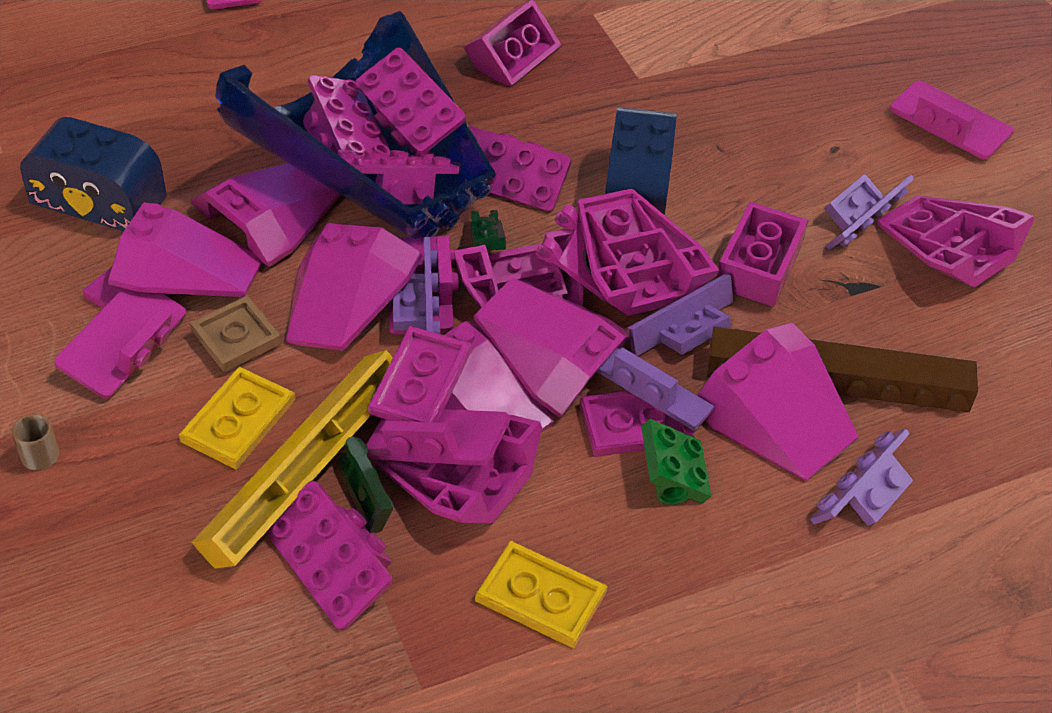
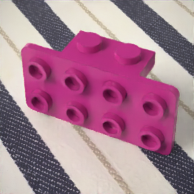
M402 48L393 50L356 80L357 87L372 102L377 111L374 117L384 130L389 127L393 131L390 134L400 147L406 145L412 153L417 151L420 154H425L466 121L465 113Z
M311 75L307 83L315 100L309 111L305 114L303 123L321 164H331L327 162V155H337L338 150L354 151L356 155H364L365 150L382 152L383 155H390V149L367 99L357 87L355 81Z
M920 80L915 81L890 106V111L901 118L918 125L924 130L983 160L989 159L1013 133L1011 126Z
M463 125L449 158L451 159L450 164L460 167L459 173L444 174V177L448 181L546 212H552L555 209L569 171L571 159L568 155L545 149L542 145L528 141L526 143L506 133L499 135L470 125Z
M338 150L337 155H327V162L353 173L377 174L374 202L380 205L433 204L436 174H458L460 168L450 164L451 159L434 157L432 152L420 154L416 151V155H409L408 152L393 150L390 151V155H383L380 151L365 150L364 155H356L354 151Z
M449 236L430 237L431 250H437L438 269H431V273H438V292H432V297L439 296V316H433V321H440V333H448L454 329L452 291H458V272H452L451 269L457 268L454 256L456 249H450ZM424 237L399 238L420 251L422 255L413 274L425 273ZM392 299L388 303L389 332L394 335L406 334L407 330L394 331Z
M123 288L56 356L55 367L101 398L109 399L138 367L141 368L146 364L151 353L159 345L161 346L167 341L173 329L185 318L186 309L163 293L137 292Z
M444 409L437 423L391 421L382 418L366 445L369 450L367 457L374 460L484 466L491 461L510 423V417L507 412Z
M310 481L298 492L297 498L266 531V534L334 626L345 630L392 584V576L386 569L392 561L384 552L387 548L384 542L377 535L366 530L364 525L367 521L354 508L347 510L336 505L319 483Z

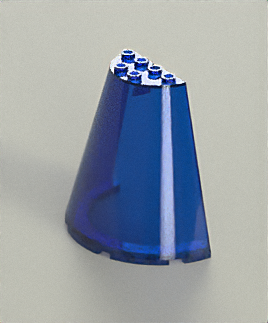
M401 11L379 18L374 30L364 43L365 47L361 51L363 54L362 58L359 61L356 58L351 59L332 77L356 82L357 78L393 50L402 48L454 102L411 25ZM245 64L221 72L219 75L215 98L220 102V107L217 108V111L222 120L231 129L411 238L433 237L437 231L444 227L446 229L452 228L459 221L461 214L474 204L477 199L481 200L486 197L492 189L490 184L497 174L466 121L428 151L434 153V157L451 159L450 164L460 167L459 173L436 174L434 196L432 199L428 195L421 204H404L376 183L377 174H363L307 132L303 120L315 100L312 92L290 103L272 107L249 90L252 72ZM366 97L373 115H375L377 111L372 102ZM378 123L390 151L408 152L409 155H416V152L412 153L406 145L400 147L390 134L393 131L389 127L384 130Z

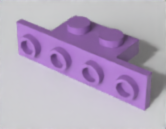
M866 174L861 176L824 207L842 229V232L825 247L831 250L837 244L844 247L857 237L854 233L856 229L862 232L875 221L871 217L873 214L879 217L892 206L888 201L892 199L895 203L909 192L906 186L914 180V177L909 175L883 196Z
M424 237L425 273L413 274L409 282L393 297L394 331L408 330L409 326L440 334V321H433V316H439V296L432 297V292H438V273H431V269H438L437 250H431L430 237Z
M726 273L628 327L632 353L639 356L656 345L663 343L683 355L711 339L713 327L730 328V316L721 312L720 309L734 302L731 275Z
M623 347L621 349L617 348L597 371L693 431L714 410L712 404L678 385V380Z
M905 428L893 434L891 431H887L880 435L874 441L876 447L872 451L863 454L855 462L857 468L853 472L845 474L837 481V490L826 495L817 503L819 509L810 518L811 522L817 524L834 518L849 502L867 526L875 524L913 481L892 454L910 434L909 431Z

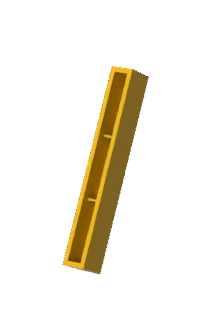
M387 350L365 356L191 542L214 569L236 566L297 498L298 492L319 474L345 445L346 440L349 437L351 438L371 416L368 406L393 359Z

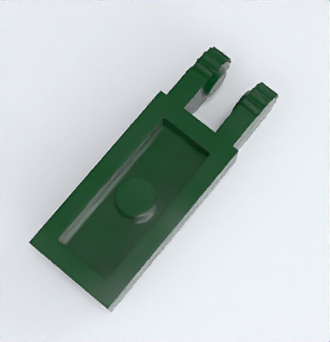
M490 210L489 217H480L478 211H471L470 233L473 247L485 245L487 250H506V236L501 220H498V211Z
M352 436L346 440L344 445L345 452L339 455L337 465H339V469L344 477L343 481L359 513L367 521L365 525L369 533L382 532L393 510L392 501L386 494L377 471L373 469L367 457L369 452L367 446H365L363 440Z

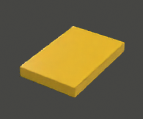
M239 366L180 432V442L237 470L296 400L295 392Z
M510 541L475 594V602L574 649L606 595L608 586Z

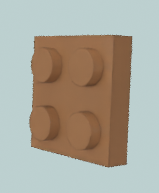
M248 296L190 322L192 333L223 372L282 344L281 335Z

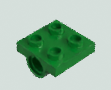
M652 419L641 425L650 483L655 484L657 500L666 505H676L687 501L689 498L700 503H704L711 498L709 476L701 440Z

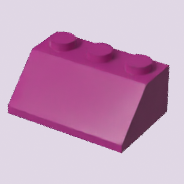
M528 0L510 10L463 48L478 71L509 87L559 48L561 43L535 1Z

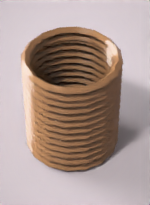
M38 414L20 418L12 428V436L21 462L31 470H42L52 466L59 457V447L51 422L45 416Z

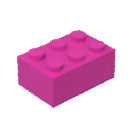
M749 201L720 259L717 278L727 273L731 275L733 294L775 307L802 247L808 220Z

